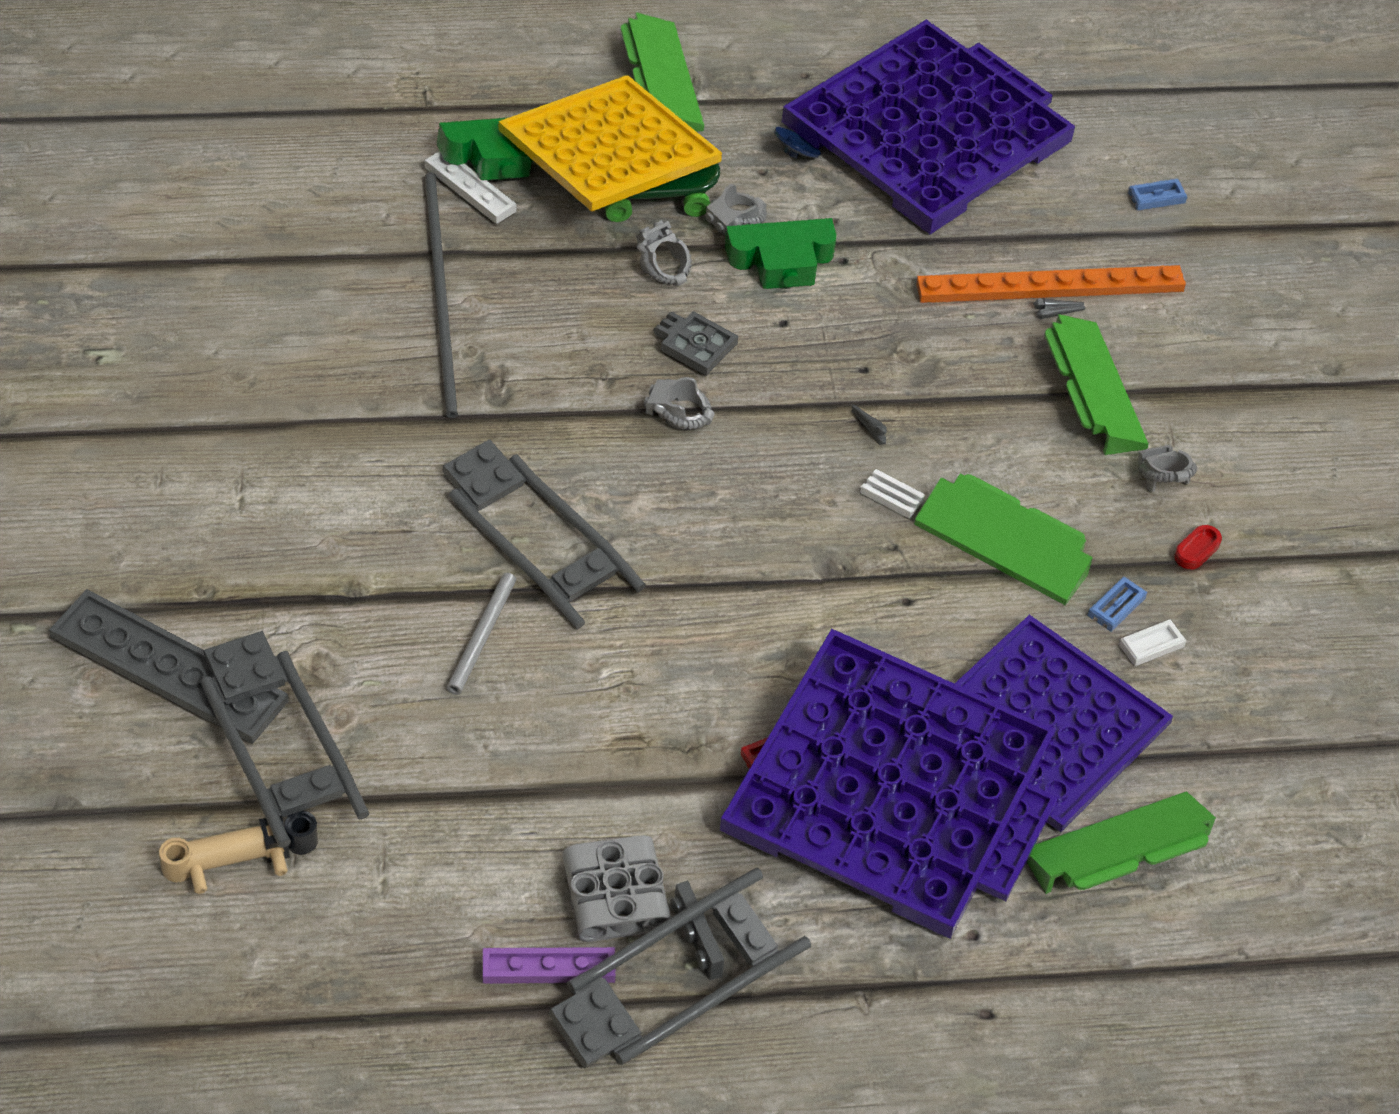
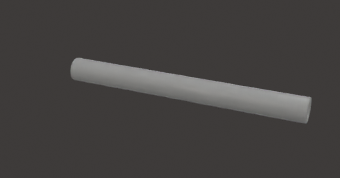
M504 573L447 685V690L455 695L461 693L516 582V577L513 574Z

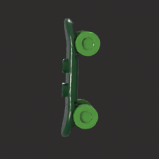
M716 163L605 206L606 216L614 222L627 220L633 212L631 202L628 199L680 197L682 195H685L683 206L686 214L692 217L702 216L706 214V207L710 205L709 197L705 193L718 182L720 166Z

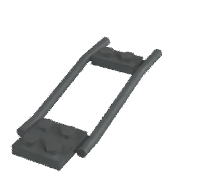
M489 439L443 465V473L456 487V489L449 493L452 501L473 524L546 593L576 629H580L585 624V620L569 602L611 578L617 571L621 573L636 592H640L645 588L646 584L614 547L535 475L518 454L513 455L508 460ZM525 482L532 486L597 547L594 551L553 574L550 579L478 512L522 487Z
M263 631L205 649L204 656L213 677H205L200 683L258 799L278 846L283 848L291 842L279 816L283 818L340 798L344 793L347 794L357 818L362 820L368 817L369 811L348 766L299 677L289 653L282 651L277 656H274ZM286 682H289L333 766L330 764L270 785V788L267 789L223 703L228 705L284 686Z
M754 868L705 896L596 966L567 982L568 989L575 995L551 1008L548 1015L584 1069L611 1053H614L617 1062L623 1065L761 976L811 947L809 938L803 936L779 951L777 949L778 945L742 893H738L763 879V874L759 868ZM712 908L713 915L747 964L752 967L642 1037L640 1035L641 1031L606 979L602 977Z

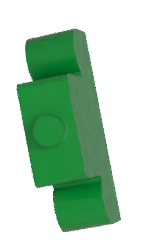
M506 118L439 123L436 144L444 160L454 165H461L470 160L480 180L529 177L532 159L498 130L499 121Z
M832 218L726 226L725 249L728 261L732 267L738 270H747L753 267V265L757 266L761 285L764 289L810 286L815 284L817 263L824 264L833 259L837 237Z

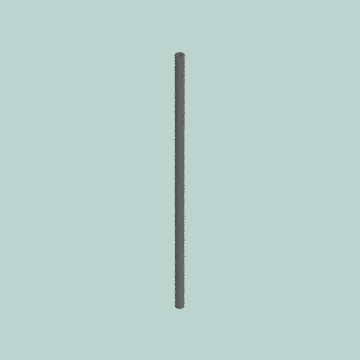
M427 173L425 175L446 415L448 418H456L458 411L436 175L434 173Z

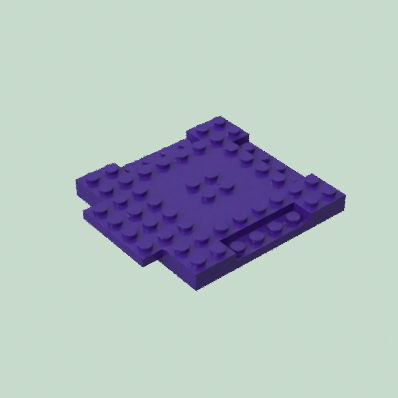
M927 19L783 106L781 121L815 148L819 149L822 146L828 148L893 198L892 206L928 234H932L964 213L970 201L1031 161L1038 164L1070 143L1075 129L1072 123L1047 106L1052 101V94L979 42L967 49Z
M831 628L721 817L720 831L775 857L778 856L779 852L893 905L892 912L951 939L977 888L1003 901H1007L1057 803L1058 796L1031 783L1053 742L1056 729Z

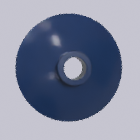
M783 127L775 128L774 133L779 141L786 146L784 152L793 158H798L799 155L813 158L820 156V150L797 133Z

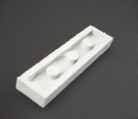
M440 151L425 160V168L428 171L434 173L437 178L494 223L498 224L516 212L517 204L488 181L480 180L477 173L465 163L461 165L448 163L444 160Z

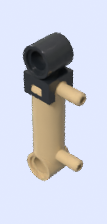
M304 810L287 816L284 828L291 842L283 848L278 846L266 818L259 819L260 826L196 840L168 839L159 849L162 874L171 882H182L191 877L194 891L197 894H202L207 890L203 870L266 857L267 863H273L276 875L283 876L288 872L285 859L290 858L289 850L298 855H305L316 848L318 844L317 820L313 814ZM279 816L280 819H281V821H282V824H283V826H284V822H283L282 816Z

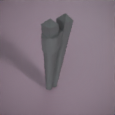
M1037 298L1033 303L1036 309H1040L1036 314L1040 320L1058 316V314L1063 315L1085 310L1084 302Z
M853 404L851 411L879 445L886 444V436L884 434L887 433V427L878 419L873 418Z

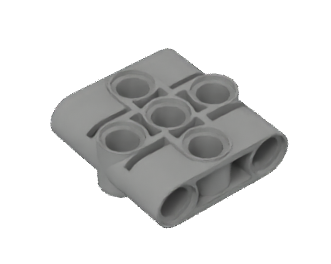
M639 835L575 844L563 851L562 857L570 890V904L574 909L581 940L592 942L647 934L671 918L663 886V871L659 867L653 839L650 836ZM645 882H650V883H652V884H651V885H647V884H644V883H645ZM582 891H587V892H589V893H588V894H583V893H580V892H582ZM619 914H625L628 916L621 917L619 916Z

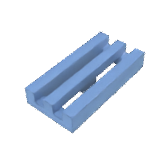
M1178 179L1129 186L1128 190L1129 196H1132L1133 203H1136L1137 211L1183 204L1187 200V195Z
M1123 576L1089 609L1088 617L1091 619L1094 617L1098 618L1097 623L1101 626L1105 623L1107 630L1112 632L1146 599L1147 592ZM1125 587L1129 588L1122 596H1120L1115 601V603L1107 611H1105L1104 613L1101 611ZM1136 593V595L1113 618H1111V616Z

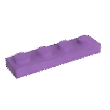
M615 947L483 948V983H567L615 954ZM615 969L602 978H605L608 983H615Z

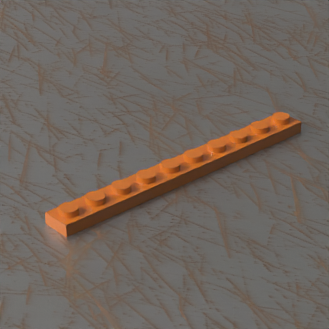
M1180 265L917 276L916 281L920 303L1184 292L1186 285Z

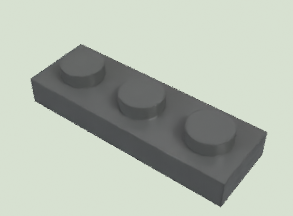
M689 881L676 884L675 898L671 899L675 915L697 902ZM701 914L685 924L683 930L688 943H693L695 946V956L701 970L705 969L709 980H714L722 977L724 958L704 914Z

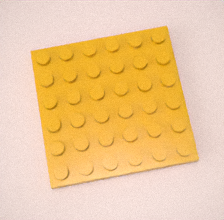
M628 75L499 121L498 130L591 212L707 168L722 160L721 151Z

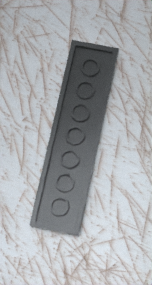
M88 589L81 594L49 629L51 638L221 727L200 683L205 677H213L203 649ZM275 688L228 705L226 703L223 704L240 737L253 744L289 702V697L284 691Z

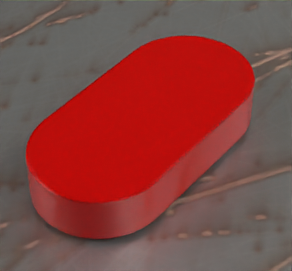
M1210 525L1198 526L1177 546L1174 555L1176 563L1182 568L1189 570L1199 568L1219 549L1222 541L1220 531Z

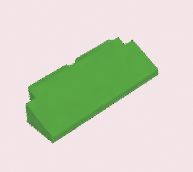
M636 12L635 19L628 18V23L621 25V34L629 62L631 64H638V67L633 69L634 81L696 132L704 131V122L675 23Z
M1058 314L1056 323L1053 322L1052 327L1045 331V338L1059 372L1063 376H1069L1070 378L1067 381L1066 389L1081 425L1086 429H1091L1092 434L1106 433L1107 438L1103 449L1104 455L1146 450L1149 443L1097 323Z
M960 473L954 484L941 477L914 522V525L1063 605L1068 603L1088 576L1093 558L1082 552L1086 543L1085 535L1082 532L1036 508L1027 509L1021 506L1017 498L971 474L962 475Z
M1186 791L1035 844L1027 864L1045 894L1051 892L1054 880L1059 876L1063 877L1069 888L1075 886L1079 890H1086L1135 872L1138 869L1139 862L1146 861L1148 864L1155 865L1205 847L1216 817Z

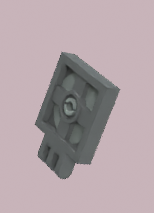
M694 311L686 319L674 312H670L660 322V325L653 329L655 335L664 339L661 343V351L706 376L738 344L739 337Z

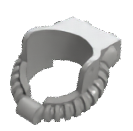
M730 184L724 189L719 198L713 199L711 204L706 207L705 218L716 227L718 232L726 236V226L763 223L767 217V204L759 197L754 198V196L737 192L736 186ZM738 204L752 206L747 210L742 211L733 210L730 208L731 206Z
M660 220L654 223V227L651 229L646 227L639 230L640 234L636 236L638 242L636 247L641 252L640 265L644 273H649L658 282L674 284L677 287L687 281L686 277L691 271L692 260L690 259V251L684 242L677 238L669 229L671 228L669 221L663 223ZM661 243L670 249L674 258L680 259V268L675 276L665 274L657 265L655 250Z
M690 377L677 380L657 379L655 385L652 384L650 387V396L646 397L644 401L646 414L653 416L655 411L659 413L660 418L666 419L668 425L676 429L692 430L701 428L704 425H710L715 414L708 398L697 388L696 380ZM677 399V401L694 402L700 406L703 414L686 417L685 408L681 405L672 404L671 401Z
M1171 445L1146 449L1138 453V469L1146 478V487L1149 492L1155 491L1157 482L1170 483L1175 481L1176 483L1184 482L1189 484L1191 477L1198 470L1196 463L1192 461L1187 453L1181 450L1177 453L1176 450L1173 451Z

